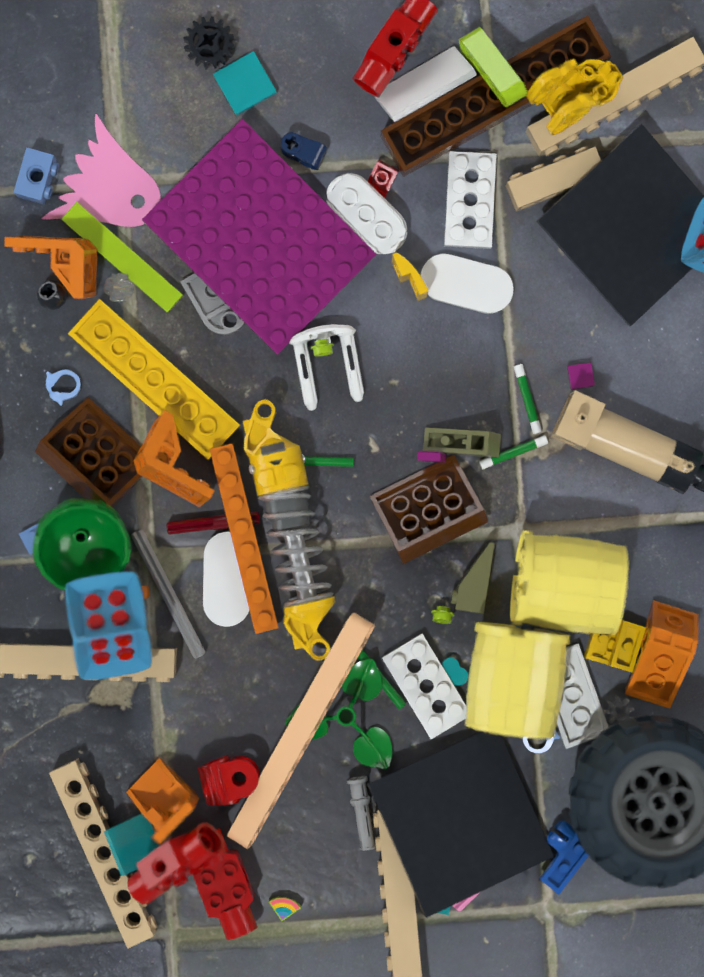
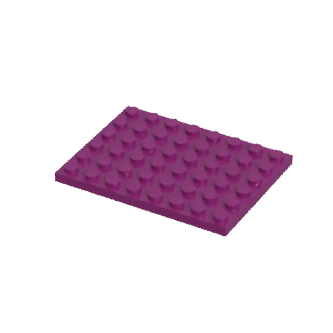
M243 119L142 219L277 355L289 344L291 338L298 334L377 255Z

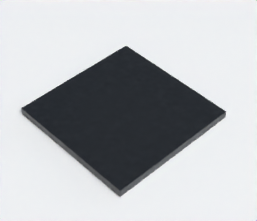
M639 124L536 222L628 326H632L692 269L681 262V254L693 216L704 195L642 124Z
M481 731L367 784L426 918L554 857L501 734Z

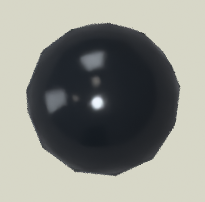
M49 280L39 287L37 298L40 305L44 308L56 310L65 304L67 292L63 284L58 281Z

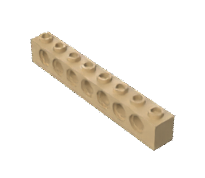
M78 758L52 770L49 773L127 948L154 937L155 929L158 926L154 916L149 915L146 910L148 904H141L132 896L127 901L119 897V891L126 890L129 892L127 882L134 872L121 876L118 879L112 878L109 875V869H118L113 854L111 852V856L103 857L99 852L101 846H106L110 849L104 831L110 828L107 823L109 816L105 807H100L97 797H99L95 785H90L87 778L89 771L84 762L81 763ZM76 780L81 784L82 789L80 792H74L71 789V781ZM82 802L88 803L91 806V813H83L80 810V804ZM90 825H98L101 828V834L93 835L90 832ZM130 912L138 913L140 921L132 922L128 914Z

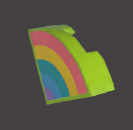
M279 896L268 901L281 921L302 907L296 900Z

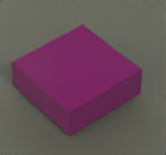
M591 363L567 366L571 390L595 386Z
M419 451L417 452V460L446 463V454L443 452Z

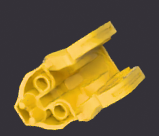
M575 59L568 60L559 68L556 67L543 73L529 89L526 97L531 104H542L552 118L546 128L551 135H556L581 120L592 107H600L612 101L617 95L620 83L624 77L617 66L610 61L604 62L590 59L577 65Z

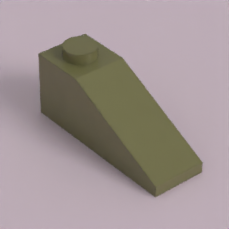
M425 427L423 451L499 458L501 434L490 431Z
M487 543L458 584L457 590L452 591L451 604H455V610L484 614L495 543Z

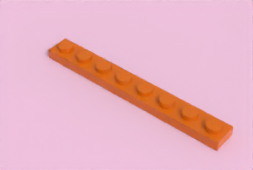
M233 443L212 448L210 453L255 634L278 629Z

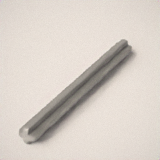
M138 530L132 533L131 537L193 657L196 659L203 656L205 650L144 531Z

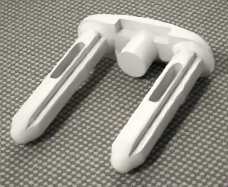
M322 325L307 329L291 338L289 344H292L294 347L303 401L308 410L316 409L318 399L307 342L315 339L316 341L328 339L329 343H331V336L340 337L350 395L355 402L362 401L364 388L354 340V333L357 331L352 326ZM348 345L351 346L354 370L350 369L346 348ZM301 354L305 355L308 379H305L303 375Z

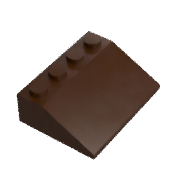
M89 397L43 437L35 450L85 499L100 500L112 508L143 477L137 474L133 461L141 446Z
M455 455L446 458V463L438 462L370 496L403 564L488 523L484 508Z

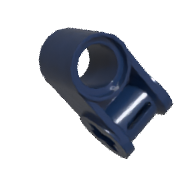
M293 132L283 136L281 152L285 157L299 162L310 169H319L327 151L325 145ZM291 141L295 142V147L292 150L288 149V144Z

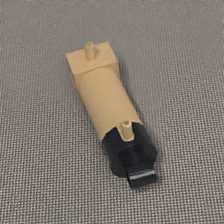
M573 391L569 394L552 431L551 438L578 450H589L653 479L657 483L671 488L678 493L684 494L691 484L694 488L704 492V464L700 465L703 451L695 449L679 440L671 439L604 408L606 404L578 391Z

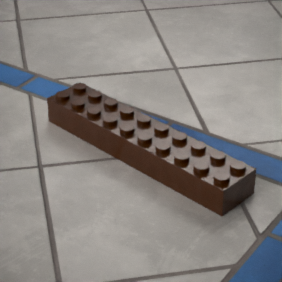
M587 15L506 61L521 79L528 92L543 73L556 67L559 68L565 61L575 59L577 65L590 59L607 62L610 60L611 55ZM479 75L382 129L380 137L400 173L405 177L534 104H531L527 97L524 96L508 107H505L483 77Z

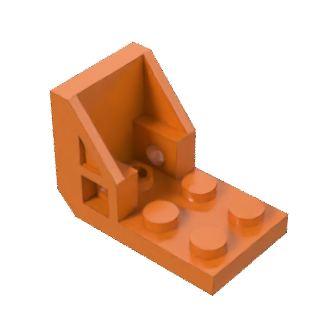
M38 236L5 237V247H13V252L35 251V248L36 253L51 252V269L73 298L85 299L96 296L97 248L89 239Z
M164 410L154 421L133 460L137 474L200 508L212 497L215 490L209 488L210 485L200 479L196 481L189 477L187 471L181 468H173L181 449L173 414Z
M653 600L641 642V653L625 688V695L669 709L671 708L696 652L699 614Z
M161 757L126 792L144 817L155 826L156 832L153 838L159 844L194 809L200 799L197 793Z

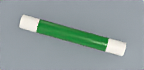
M523 364L516 365L514 370L532 432L537 434L542 432L524 367Z
M543 435L500 452L499 458L488 457L480 460V466L483 470L548 444L547 438Z

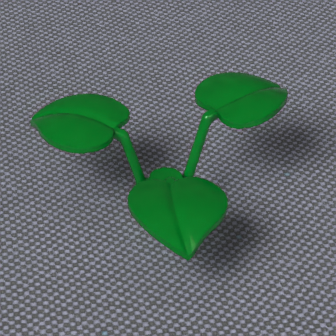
M365 659L353 665L342 685L345 693L354 695L349 706L339 709L337 715H325L312 739H319L327 734L328 724L326 721L337 720L342 726L351 725L362 735L353 744L355 758L365 766L387 769L392 758V744L388 734L379 727H372L365 733L355 723L357 714L353 709L358 697L363 701H370L376 698L381 691L382 678L373 659ZM300 704L294 709V711L291 713V715L286 719L285 724L287 725V727H288L289 723L291 722V720H292L294 714L296 713L298 707L300 706Z

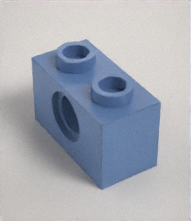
M26 147L13 193L19 198L45 205L46 199H50L53 186L50 185L52 177H56L59 170V163H57L56 157L52 154ZM36 172H43L42 180L33 182V175Z

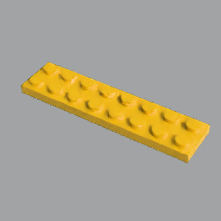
M101 299L91 307L68 333L156 414L160 415L164 410L173 414L176 431L206 459L210 460L212 458L210 449L222 446L241 426Z

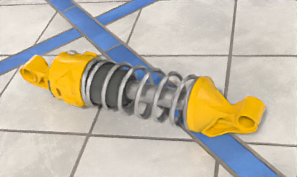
M261 400L256 403L251 419L243 421L246 434L244 451L249 457V472L253 474L257 496H259L258 499L264 501L266 512L262 517L268 519L272 525V529L267 532V535L270 537L284 536L285 543L271 550V553L275 555L288 554L289 561L278 565L275 571L279 573L292 572L293 578L283 582L279 588L283 591L296 590L297 596L285 601L283 604L284 625L292 635L295 649L304 648L313 659L323 660L330 652V644L318 633L317 628L336 601L332 592L317 594L331 587L330 583L314 584L313 576L324 572L327 566L310 565L309 558L320 554L323 548L306 547L305 540L319 533L317 529H307L310 524L309 519L313 518L315 513L310 511L308 505L311 495L305 492L309 488L307 486L309 483L304 466L305 456L301 453L299 445L271 430L276 409L272 402ZM262 405H269L272 412L269 417L263 418L259 415L258 410ZM317 642H321L326 646V652L322 655H317L313 652L312 647Z

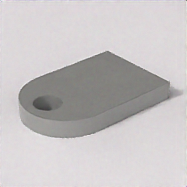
M195 273L180 281L209 330L220 335H230L243 327L245 323ZM227 315H233L237 318V323L232 328L226 327L223 323Z

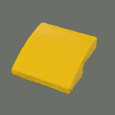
M394 253L392 255V264L400 283L409 280L417 300L420 301L427 298L429 291L420 274L402 255Z
M621 620L615 635L591 633L584 658L632 673L646 627Z

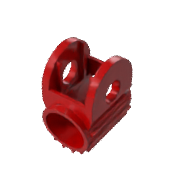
M225 755L198 767L206 804L209 806L239 803L241 798L247 797L255 791L260 777L258 765L246 756L229 758V755ZM234 773H244L246 780L243 782L237 781L234 778Z

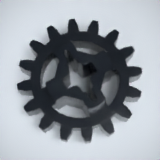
M211 16L210 21L206 22L205 18L201 17L202 23L198 24L196 21H193L194 29H186L190 36L183 38L184 42L188 44L184 46L185 52H190L188 58L189 60L195 59L197 67L203 63L205 69H208L209 64H212L214 69H217L218 62L225 65L224 58L232 57L229 50L235 49V45L231 43L234 40V35L228 34L231 31L229 25L223 28V20L220 19L215 23L214 17ZM198 35L199 41L194 47V39ZM223 39H225V45L221 51L219 46ZM205 41H213V45L210 46L209 44H205Z

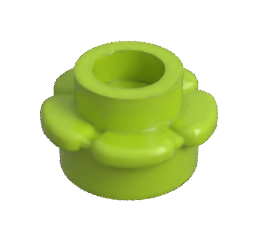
M328 339L314 341L315 345L311 347L314 356L320 357L333 354L332 346L334 344L329 343Z
M437 606L436 610L431 611L433 615L432 621L450 624L454 613L450 612L451 608Z

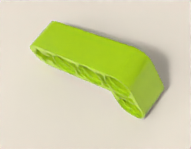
M481 27L458 39L463 57L474 69H477L505 107L527 95V90L521 79Z

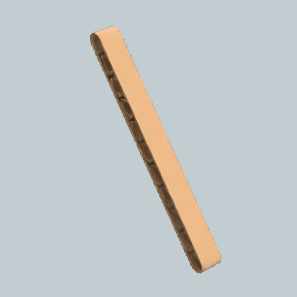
M352 613L261 773L255 791L248 796L228 832L227 837L246 849H249L257 838L375 627L373 623L356 613Z

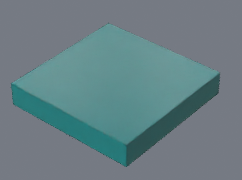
M254 51L213 74L236 116L277 94Z
M142 813L104 831L121 876L137 870V863L160 847V844L153 838L155 832L151 822Z

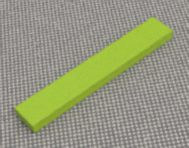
M78 202L61 219L83 239H89L103 257L167 313L183 297L175 287Z

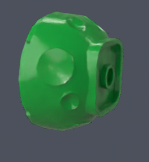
M84 498L65 500L47 511L38 523L33 539V559L42 576L59 589L65 591L67 583L80 578L123 572L127 563H129L131 545L125 524L115 509L100 500ZM83 533L85 537L78 539L76 535Z

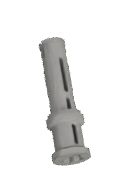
M367 776L347 779L352 796L350 804L354 806L360 850L362 851L375 848L368 805L371 797L367 793Z

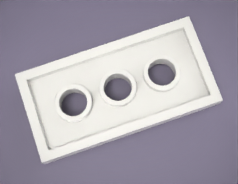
M449 151L444 246L492 248L496 154ZM466 172H476L478 180L474 183L468 182L465 179ZM467 194H473L477 198V203L474 206H467L464 203V197ZM467 217L473 218L476 222V226L471 230L464 228L462 221Z
M422 633L382 657L430 739L466 719L467 706ZM417 659L421 662V669L418 672L414 673L408 670L407 664L410 660ZM425 679L431 680L434 685L432 691L428 693L420 690V683ZM436 700H442L446 704L445 710L441 713H436L432 709V704Z

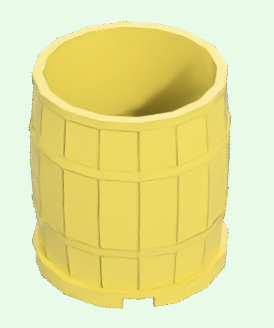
M522 531L515 562H518V567L520 568L518 576L513 575L511 588L510 621H513L512 625L521 626L522 623L562 631L615 635L622 619L627 589L628 552L626 546L576 537L533 535V531Z
M476 622L474 631L477 632L469 670L465 725L473 729L503 735L539 739L554 738L564 687L566 644H570V635L538 628L530 631L521 629V627L518 628L515 625Z

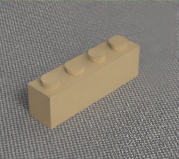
M588 146L576 150L573 156L567 158L566 155L555 158L553 164L545 166L544 163L531 168L532 172L523 175L520 172L509 177L510 181L507 182L506 188L515 211H520L568 192L601 161L596 147L590 149Z

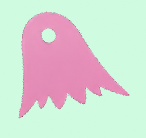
M95 114L98 144L88 140L93 157L76 154V162L83 174H73L63 178L65 183L75 193H67L60 196L59 199L67 202V204L52 210L42 219H62L71 207L78 202L99 222L125 227L141 226L145 224L142 219L161 201L159 188L153 178L118 145L100 118ZM134 195L144 197L145 204L143 207L134 208L132 206L131 199Z

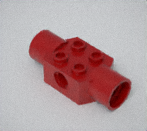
M405 0L402 6L394 10L368 48L361 66L352 77L353 81L369 94L380 97L395 75V71L399 72L406 62L404 59L407 53H412L419 43V36L424 33L438 12L437 7L430 0Z
M202 823L191 832L162 844L137 863L139 870L128 878L127 885L131 896L137 902L147 905L168 891L171 886L175 885V887H178L188 882L187 877L202 872L204 870L203 866L222 851L223 842L220 834L213 826Z
M216 828L222 838L223 849L203 866L204 870L193 875L208 917L218 918L226 940H232L244 936L258 927L249 905L254 900L255 893L239 851L228 849L221 829Z

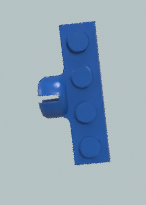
M560 821L554 826L555 829L564 835L562 838L550 831L547 837V842L556 849L557 855L539 878L558 895L588 858V855L581 847L575 830L566 821Z

